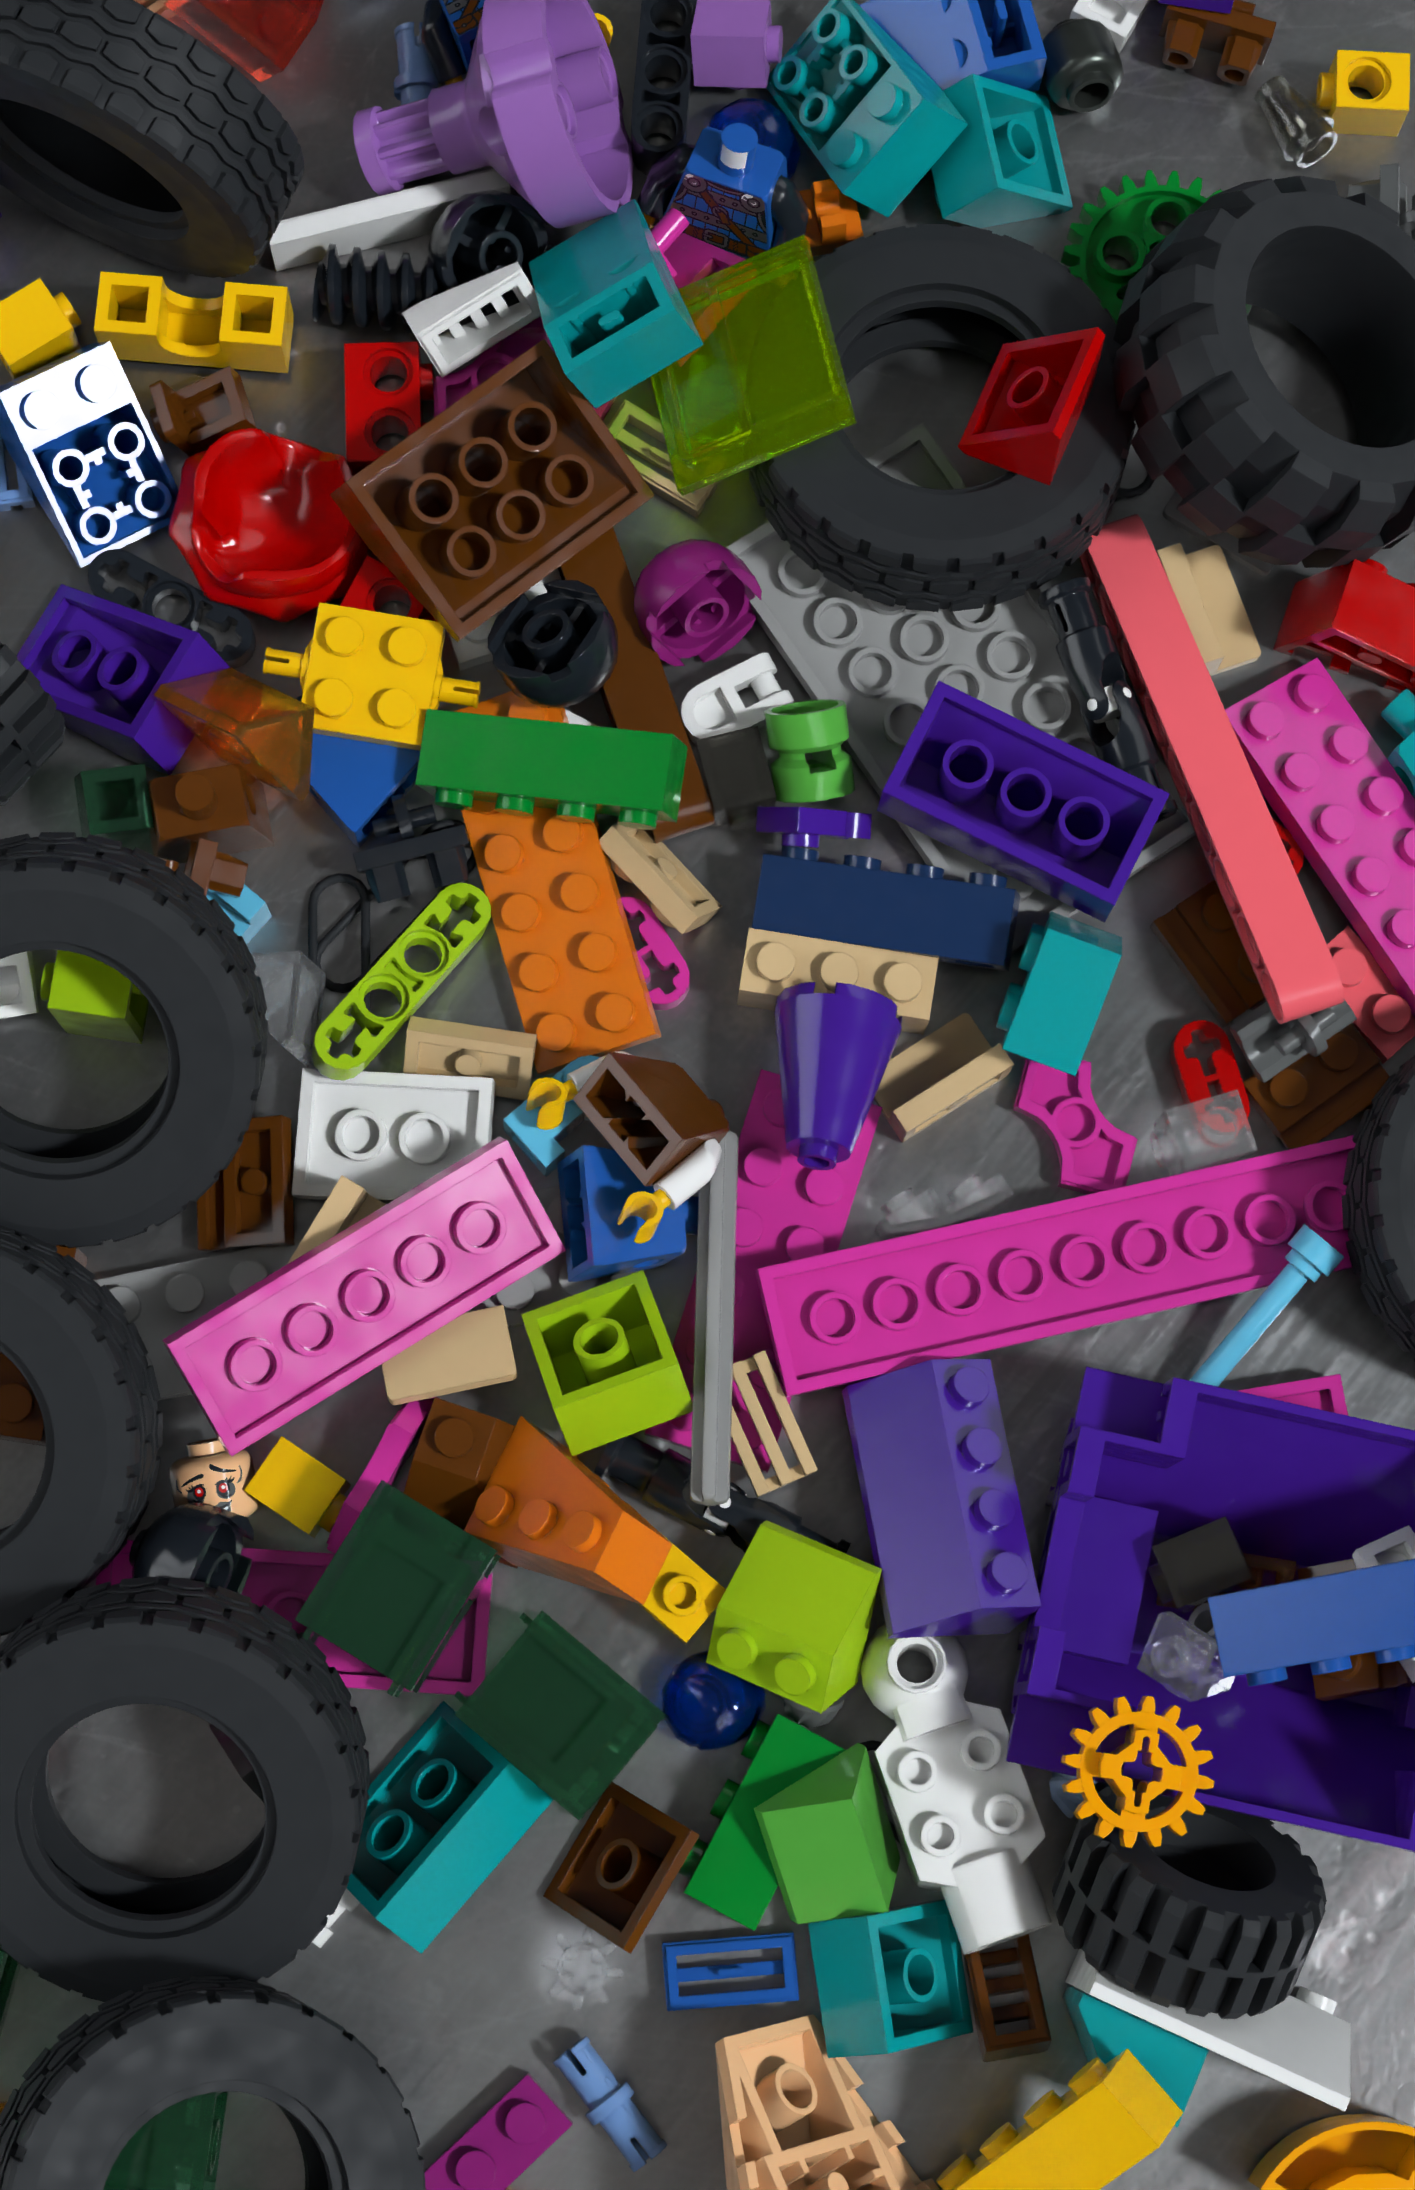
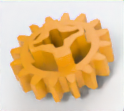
M1125 1696L1114 1698V1716L1108 1717L1098 1707L1092 1708L1088 1711L1094 1729L1088 1732L1087 1730L1073 1728L1070 1732V1736L1075 1742L1081 1745L1079 1754H1067L1061 1757V1763L1068 1767L1076 1768L1077 1778L1069 1780L1062 1785L1063 1792L1081 1793L1084 1799L1077 1806L1073 1814L1077 1819H1083L1095 1814L1099 1819L1095 1826L1094 1835L1102 1839L1108 1836L1114 1827L1120 1829L1119 1839L1122 1847L1132 1848L1138 1832H1143L1145 1840L1150 1847H1159L1162 1843L1161 1828L1165 1826L1175 1835L1183 1836L1187 1833V1830L1180 1816L1185 1811L1196 1815H1203L1206 1810L1194 1798L1196 1790L1214 1788V1780L1199 1775L1198 1765L1204 1764L1213 1758L1212 1751L1194 1750L1191 1744L1202 1731L1199 1725H1190L1180 1729L1176 1723L1179 1719L1181 1708L1176 1705H1170L1160 1716L1155 1714L1156 1706L1152 1696H1142L1137 1712H1132ZM1129 1725V1730H1126L1125 1743L1110 1754L1096 1752L1107 1735L1122 1726ZM1158 1731L1163 1733L1173 1743L1179 1754L1181 1766L1170 1764L1158 1747L1160 1736ZM1139 1751L1142 1753V1764L1153 1768V1776L1151 1781H1140L1137 1786V1792L1132 1790V1779L1122 1776L1121 1767L1123 1762H1134ZM1093 1777L1105 1779L1117 1796L1115 1805L1117 1813L1109 1809L1101 1800L1095 1789ZM1165 1790L1178 1791L1176 1797L1166 1809L1155 1816L1145 1818L1149 1812L1151 1800Z

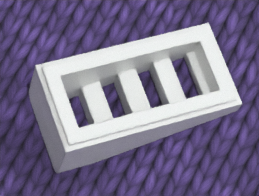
M518 262L425 299L402 312L415 337L442 378L541 316L535 290ZM512 289L520 302L508 307L501 295ZM491 302L497 312L484 316L480 308ZM470 315L473 322L461 326L459 322ZM447 329L450 330V331H448V332H446V333L441 334L442 332H444V331L447 330Z

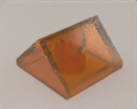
M233 668L162 684L155 692L154 696L220 761L228 765L240 764L257 780L301 802L308 795L310 790L314 724L313 707Z

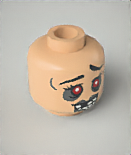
M218 1437L188 1443V1456L180 1458L171 1464L169 1480L174 1507L197 1502L223 1508L244 1517H249L258 1510L260 1501L244 1491L255 1475L253 1459L246 1450H242L231 1457L224 1450Z

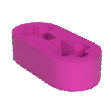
M621 897L626 917L629 920L640 917L644 921L639 925V937L645 947L638 950L637 955L646 985L651 981L650 970L644 961L651 956L663 972L674 969L678 973L672 979L673 992L665 995L659 987L651 991L648 990L653 1009L669 1010L677 1007L685 999L689 990L690 972L685 960L652 909L644 901L635 897Z

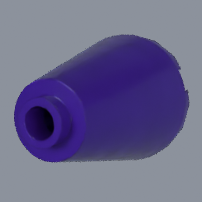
M806 982L785 988L777 996L774 1011L786 1148L792 1155L797 1157L800 1165L814 1170H830L835 1168L836 1163L846 1161L851 1156L900 1036L902 1016L896 1018L898 1006L891 999L873 990L836 982L834 994L814 993L815 982Z

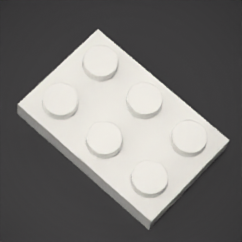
M302 1068L292 1195L298 1199L327 1200L339 1178L343 1175L363 1187L372 1197L383 1203H390L491 1142L496 1082L493 1078L368 1071H362L352 1079L341 1081L330 1079L316 1069Z

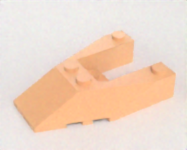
M814 2014L724 2037L715 2043L727 2190H940L932 2178L921 2181L897 2147L904 2143L905 2140L891 2120L879 2122L857 2092L856 2088L864 2083L845 2057L828 2058L824 2029Z

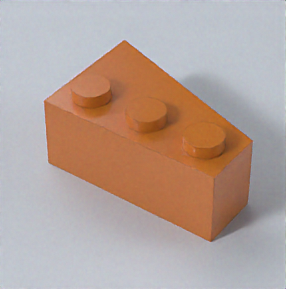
M520 1416L463 1533L512 1565L642 1605L645 1604L673 1545L631 1505L614 1493L605 1481L588 1469L579 1460V1457L576 1455L572 1456L569 1448L523 1416Z

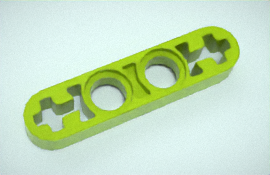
M456 883L443 889L321 1023L314 1036L311 1057L314 1066L322 1075L333 1080L344 1081L360 1074L410 1019V1016L419 1009L477 944L486 931L491 918L489 899L481 889L467 883ZM465 905L473 910L470 921L465 919L460 921L451 931L449 940H447L441 931L448 923L452 908L458 911ZM425 945L433 949L437 954L439 966L431 972H417L406 963L404 953L411 946ZM376 989L388 990L397 997L400 1009L393 1016L378 1017L366 1008L364 1002L365 995ZM356 1021L363 1030L355 1039L351 1052L353 1057L346 1053L340 1055L337 1059L329 1054L332 1044L329 1038L340 1043L353 1030Z

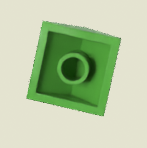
M857 1743L754 1808L789 1918L796 1924L883 1913L889 1910L901 1857L867 1748Z

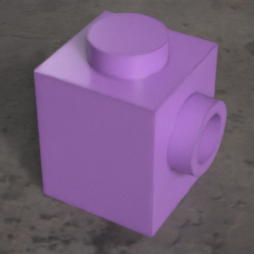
M697 0L690 35L694 86L728 87L734 90L767 88L771 63H781L783 49L782 26L772 25L771 0Z

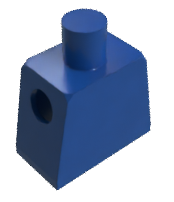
M302 695L298 696L288 705L278 721L280 727L300 742V745L288 759L292 772L350 841L360 849L374 832L372 820L388 816L394 809L391 796L404 793L406 796L415 785L420 751L299 731L297 723Z
M582 1145L557 1163L568 1282L590 1280L663 1266L685 1252L687 1245L686 1235H697L698 1197L691 1196L675 1210L668 1207L664 1209L662 1219L655 1234L649 1241L641 1244L634 1242L638 1230L646 1221L637 1216H630L622 1224L618 1225L619 1215L631 1194L637 1191H646L653 1194L655 1191L653 1186L643 1185L615 1150Z

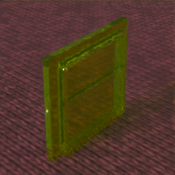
M801 235L678 289L704 345L650 377L676 487L682 496L857 423L809 241L805 235Z

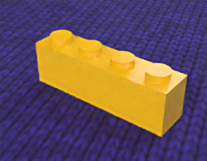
M1127 2048L1106 2064L1099 2057L1092 2059L1068 2082L1067 2085L1071 2088L1070 2091L1061 2097L1054 2090L1047 2092L1024 2114L1025 2124L1015 2129L1010 2122H1007L981 2145L979 2150L982 2155L972 2161L967 2154L962 2155L942 2172L936 2182L942 2190H1100L1158 2149L1183 2114V2111Z

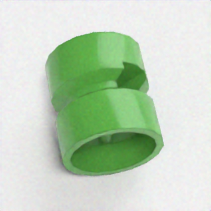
M818 699L777 705L764 711L768 746L779 754V757L770 764L773 793L776 801L783 803L816 802L842 797L855 791L852 756L850 753L841 750V744L849 738L846 703L843 700ZM805 753H812L813 759L805 760Z

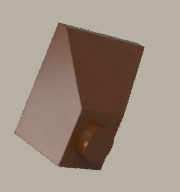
M435 1397L412 1459L394 1526L518 1569V1566L512 1565L463 1533L475 1509L476 1502L483 1493L515 1426L492 1416Z

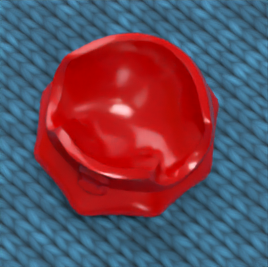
M246 428L223 435L206 451L196 453L185 459L181 470L178 495L168 526L169 536L193 571L203 594L211 601L241 608L278 622H288L317 608L319 602L328 603L344 597L368 552L367 545L330 496L332 492L354 476L343 455L323 452L310 445L274 435L261 429Z

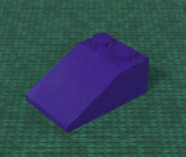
M64 584L60 585L16 655L21 664L30 670L41 682L40 686L43 690L51 695L57 704L56 709L64 717V725L67 728L125 759L167 775L172 774L234 672L198 632Z

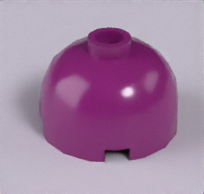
M689 539L667 547L655 555L641 571L634 587V611L640 630L654 651L658 652L661 660L673 666H685L680 658H691L698 655L701 661L705 663L718 658L736 646L752 628L757 616L751 610L750 600L755 598V595L761 600L762 590L746 564L731 550L712 541Z

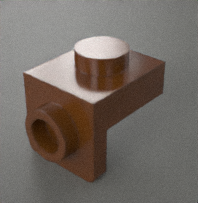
M230 366L176 392L162 380L149 385L155 405L150 410V418L157 434L165 443L172 442L190 457L196 453L206 451L215 441L231 431L257 428L241 376Z

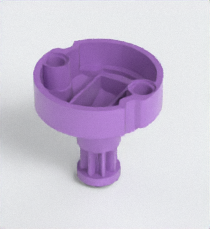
M485 0L466 79L432 89L429 96L421 100L383 110L380 106H373L357 111L353 118V137L358 160L366 180L379 196L402 191L407 182L450 171L456 175L491 166L538 211L545 221L559 229L617 213V209L628 203L631 198L633 156L631 141L626 132L622 115L624 107L623 96L610 51L587 0Z

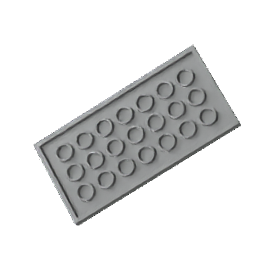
M923 423L866 459L887 475L915 486L944 490L968 488ZM769 521L726 547L735 553L755 576L762 590L761 600L756 595L755 598L750 600L751 610L757 616V621L811 699L843 700L846 703L849 738L843 742V745L880 798L938 681L950 685L1097 757L1080 712L1079 701L1071 689L1056 650V645L1060 641L1048 610L1040 609L1037 599L1042 593L1039 588L1036 590L1030 588L1025 591L1023 596L997 605L992 603L985 604L983 608L953 612H950L949 609H939L938 612L906 609V606L895 604L893 607L863 598V594L854 590L849 592L824 578L822 572L818 569L813 570L790 550L789 542L787 540L783 541ZM1114 718L1105 723L1108 730L1116 737L1119 732L1120 719ZM1160 758L1159 762L1155 765L1164 791L1170 793L1168 799L1176 801L1178 810L1176 814L1154 825L1129 878L1196 835L1172 777ZM897 821L924 862L929 866L944 869L943 879L968 882L970 872L993 874L1007 878L1006 888L1016 889L1020 895L1011 956L1024 948L1033 922L1045 926L1050 911L1068 918L1080 911Z

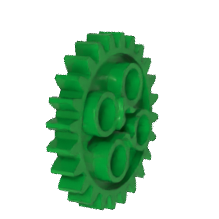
M1147 170L1142 187L1139 188L1135 186L1134 182L1127 175L1122 176L1118 188L1119 196L1103 186L1100 188L1097 197L1098 207L1086 202L1083 204L1079 215L1082 223H1071L1067 240L1072 245L1064 246L1061 263L1069 266L1070 273L1075 278L1079 277L1101 300L1102 308L1108 309L1117 324L1123 300L1119 299L1116 294L1126 292L1129 280L1142 269L1145 255L1166 237L1156 231L1152 224L1158 221H1166L1177 227L1185 218L1199 209L1211 196L1222 192L1221 189L1214 192L1208 198L1201 196L1202 178L1199 177L1191 183L1188 189L1180 188L1178 171L1171 172L1166 185H1158L1153 171ZM1109 255L1122 256L1129 261L1131 268L1126 270L1111 268L1105 262L1104 257ZM1246 304L1247 315H1249L1253 305Z

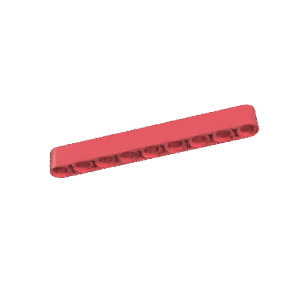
M1137 514L1104 524L1098 536H1091L1093 538L1091 545L1080 555L1081 565L1086 577L1091 582L1092 592L1271 1012L1278 1023L1284 1024L1342 1004L1344 1002V991L1336 964L1148 531Z

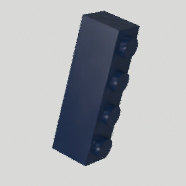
M782 846L781 856L763 854L752 928L936 957L939 958L940 962L1009 971L1020 895L1016 889L1006 888V877L970 872L968 882L943 879L944 869L912 863L906 865L905 874L881 870V860L858 855H844L843 865L819 862V851L794 846Z

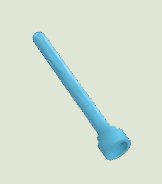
M1304 1224L1288 1242L1292 1249L1284 1258L1289 1263L1189 1381L1218 1387L1309 1279L1315 1283L1322 1273L1328 1277L1343 1260L1344 1256Z

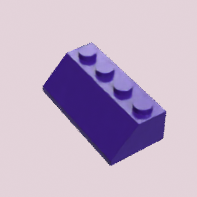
M938 681L882 791L877 811L1105 923L1170 793L950 685Z
M931 1359L846 1386L842 1390L874 1565L882 1569L878 1586L888 1638L1010 1633L1039 1609L1041 1602L991 1360Z

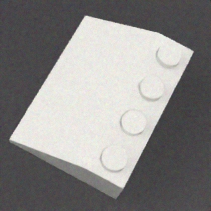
M1082 1949L1078 1950L1066 1978V1983L1344 2112L1346 2111L1351 2099V2023L1333 2015L1337 2002L1300 1986L1295 1998L1289 1995L1283 2002L1252 2017L1247 2013L1237 2019H1221L1218 2013H1208L1205 2017L1186 2014L1185 2008L1172 2004L1166 2008L1151 2002L1150 1996L1134 1989L1130 1992L1115 1983L1114 1976L1105 1970L1097 1971L1086 1961L1084 1951Z

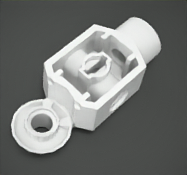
M886 1624L882 1625L865 1645L860 1671L863 1688L872 1704L889 1718L894 1719L896 1727L875 1751L872 1763L915 1887L942 1891L964 1955L1007 1942L1051 1925L1052 1921L1029 1859V1855L1044 1840L1046 1835L1021 1765L1006 1761L1010 1734L1001 1709L965 1701L963 1694L969 1676L966 1651L957 1636L888 1638ZM911 1651L921 1652L926 1655L933 1664L934 1673L932 1677L922 1683H913L904 1679L897 1667V1660L901 1655Z

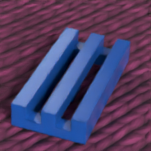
M793 1931L662 1942L667 2011L799 2000ZM782 1947L781 1960L677 1968L676 1956ZM784 1974L785 1986L679 1995L678 1982Z

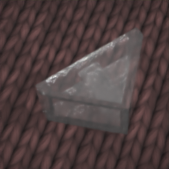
M301 951L251 954L256 964V969L253 972L261 978L267 1006L265 1018L268 1021V1032L283 1048L305 1066L309 1067L313 1063L311 1051L314 1036L321 1025L326 973Z

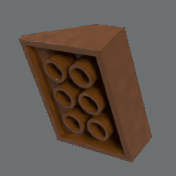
M545 339L538 342L330 494L367 547L457 642L655 496L592 405L564 374L556 354Z

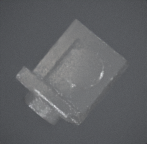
M1238 1089L1165 1110L1153 1122L1155 1131L1150 1133V1144L1154 1158L1160 1168H1168L1170 1176L1250 1156L1258 1150Z
M1171 1611L1158 1615L1137 1666L1138 1670L1164 1685L1174 1695L1184 1698L1189 1702L1230 1691L1236 1677L1224 1678L1220 1656L1216 1654L1218 1646L1215 1638Z

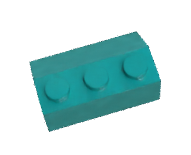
M443 1701L370 1784L369 1790H367L369 1799L353 1871L348 1877L347 1889L375 1919L422 1954L554 1799L460 1714Z

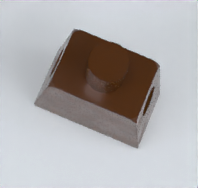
M229 764L158 777L148 781L145 809L154 856L160 859L173 860L180 864L186 863L190 843L197 842L199 838L218 842L217 851L228 855L274 846L264 786L240 764Z

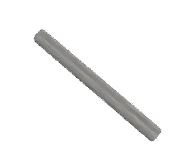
M728 1131L720 1141L719 1145L722 1149L721 1158L711 1180L699 1190L690 1498L692 1502L705 1506L727 1503L730 1497L739 1140L737 1134L732 1131Z

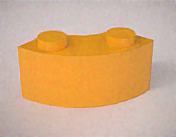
M1345 2114L1328 2117L1310 2123L1282 2139L1261 2159L1247 2180L1261 2190H1415V2126L1380 2115Z

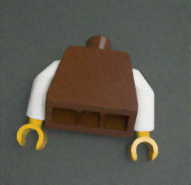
M614 1051L568 1073L567 1081L564 1083L554 1078L544 1077L534 1081L530 1087L526 1110L530 1111L542 1106L538 1112L536 1123L539 1129L549 1130L558 1127L563 1120L565 1104L574 1100L643 1185L653 1186L655 1191L653 1194L646 1191H637L627 1198L617 1221V1224L620 1225L630 1216H637L646 1221L638 1230L634 1239L635 1243L641 1244L649 1241L655 1234L662 1219L664 1209L667 1207L672 1210L678 1208L705 1186L715 1173L722 1153L719 1143L729 1131V1122L725 1118L724 1110L720 1103L714 1099H709L686 1071L676 1063L633 1056L625 1051Z

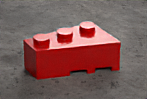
M1354 559L1347 565L1335 566L1298 581L1294 585L1273 650L1292 656L1294 648L1300 646L1332 657L1328 668L1330 670L1347 675L1352 664L1386 677L1387 680L1384 686L1386 689L1402 693L1408 688L1415 695V583H1405L1388 575L1386 566L1372 559H1367L1364 562Z

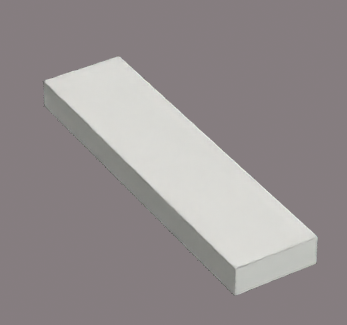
M492 168L281 220L269 243L276 272L322 261L329 244H336L338 255L342 256L352 253L354 247H360L362 251L431 234L434 225L446 207L463 195L489 190L511 194L510 185Z

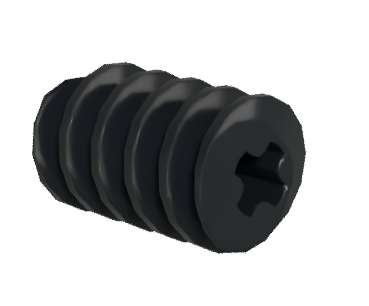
M329 244L322 261H319L313 291V321H319L326 306H328L333 324L341 325L345 322L352 308L355 323L358 327L365 328L368 327L375 311H377L382 330L390 331L401 314L406 332L414 334L402 312L425 299L442 293L435 275L434 265L428 255L421 271L414 272L410 253L403 252L396 269H389L385 250H378L371 267L365 266L360 247L353 248L345 264L340 263L336 244Z

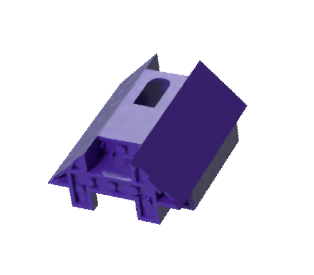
M1086 1366L1080 1385L1075 1418L1071 1417L1060 1453L1055 1487H1050L1045 1504L1051 1506L1036 1578L1041 1607L1029 1616L1026 1630L1019 1632L1017 1650H1022L1018 1671H1016L1011 1707V1713L1014 1714L1008 1740L1006 1761L1077 1777L1076 1768L1068 1767L1061 1763V1757L1067 1754H1079L1081 1745L1070 1736L1073 1728L1087 1730L1088 1732L1094 1729L1088 1711L1098 1707L1108 1717L1114 1716V1698L1125 1696L1132 1712H1137L1142 1696H1152L1155 1700V1714L1160 1716L1170 1705H1176L1181 1708L1180 1716L1176 1723L1180 1729L1190 1725H1199L1202 1731L1191 1742L1194 1750L1212 1751L1213 1758L1204 1764L1198 1765L1199 1775L1214 1780V1788L1197 1789L1194 1798L1202 1805L1415 1853V1686L1407 1688L1402 1686L1390 1688L1383 1692L1322 1701L1316 1699L1310 1663L1286 1667L1287 1680L1248 1686L1246 1674L1224 1678L1218 1654L1207 1646L1193 1640L1187 1631L1188 1620L1198 1606L1207 1603L1208 1597L1299 1580L1297 1569L1353 1559L1352 1555L1356 1549L1408 1525L1415 1533V1430L1176 1377L1163 1384ZM1129 1725L1122 1726L1107 1735L1096 1752L1110 1754L1125 1743L1126 1730H1129ZM1158 1731V1734H1160L1158 1747L1170 1764L1181 1766L1179 1754L1173 1743L1163 1733ZM1139 1751L1134 1762H1123L1121 1767L1122 1776L1132 1779L1133 1790H1137L1140 1781H1151L1153 1776V1768L1142 1764V1753ZM1093 1777V1781L1108 1784L1105 1779ZM1165 1790L1159 1795L1174 1799L1178 1791Z

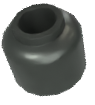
M1087 18L1067 19L1058 23L1042 40L1047 56L1042 78L1049 97L1059 107L1081 113L1100 109L1111 100L1114 92L1119 88L1124 75L1122 61L1111 33L1101 22Z

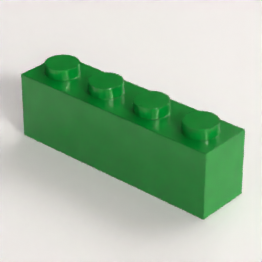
M427 709L415 784L435 796L434 804L452 809L471 810L473 800L494 802L496 803L495 811L509 815L533 816L534 807L557 809V818L567 821L594 823L596 813L618 816V824L625 827L654 830L656 829L657 820L677 822L688 747L674 734Z

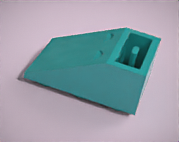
M830 0L784 55L781 63H778L769 73L767 90L844 195L886 217L892 214L968 126V123L943 90L854 0Z
M635 199L618 208L617 213L603 217L529 262L543 326L564 374L595 409L704 345Z

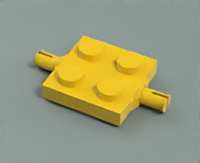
M320 602L313 637L305 648L304 654L267 647L265 651L267 660L264 659L263 674H275L300 679L303 695L297 723L299 731L418 751L421 750L427 709L437 710L440 702L470 706L477 709L479 703L478 696H480L481 690L480 681L473 682L444 677L441 655L446 630L439 622Z

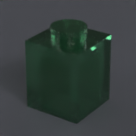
M145 764L81 771L74 777L82 837L87 838L91 834L106 838L146 833L154 828Z

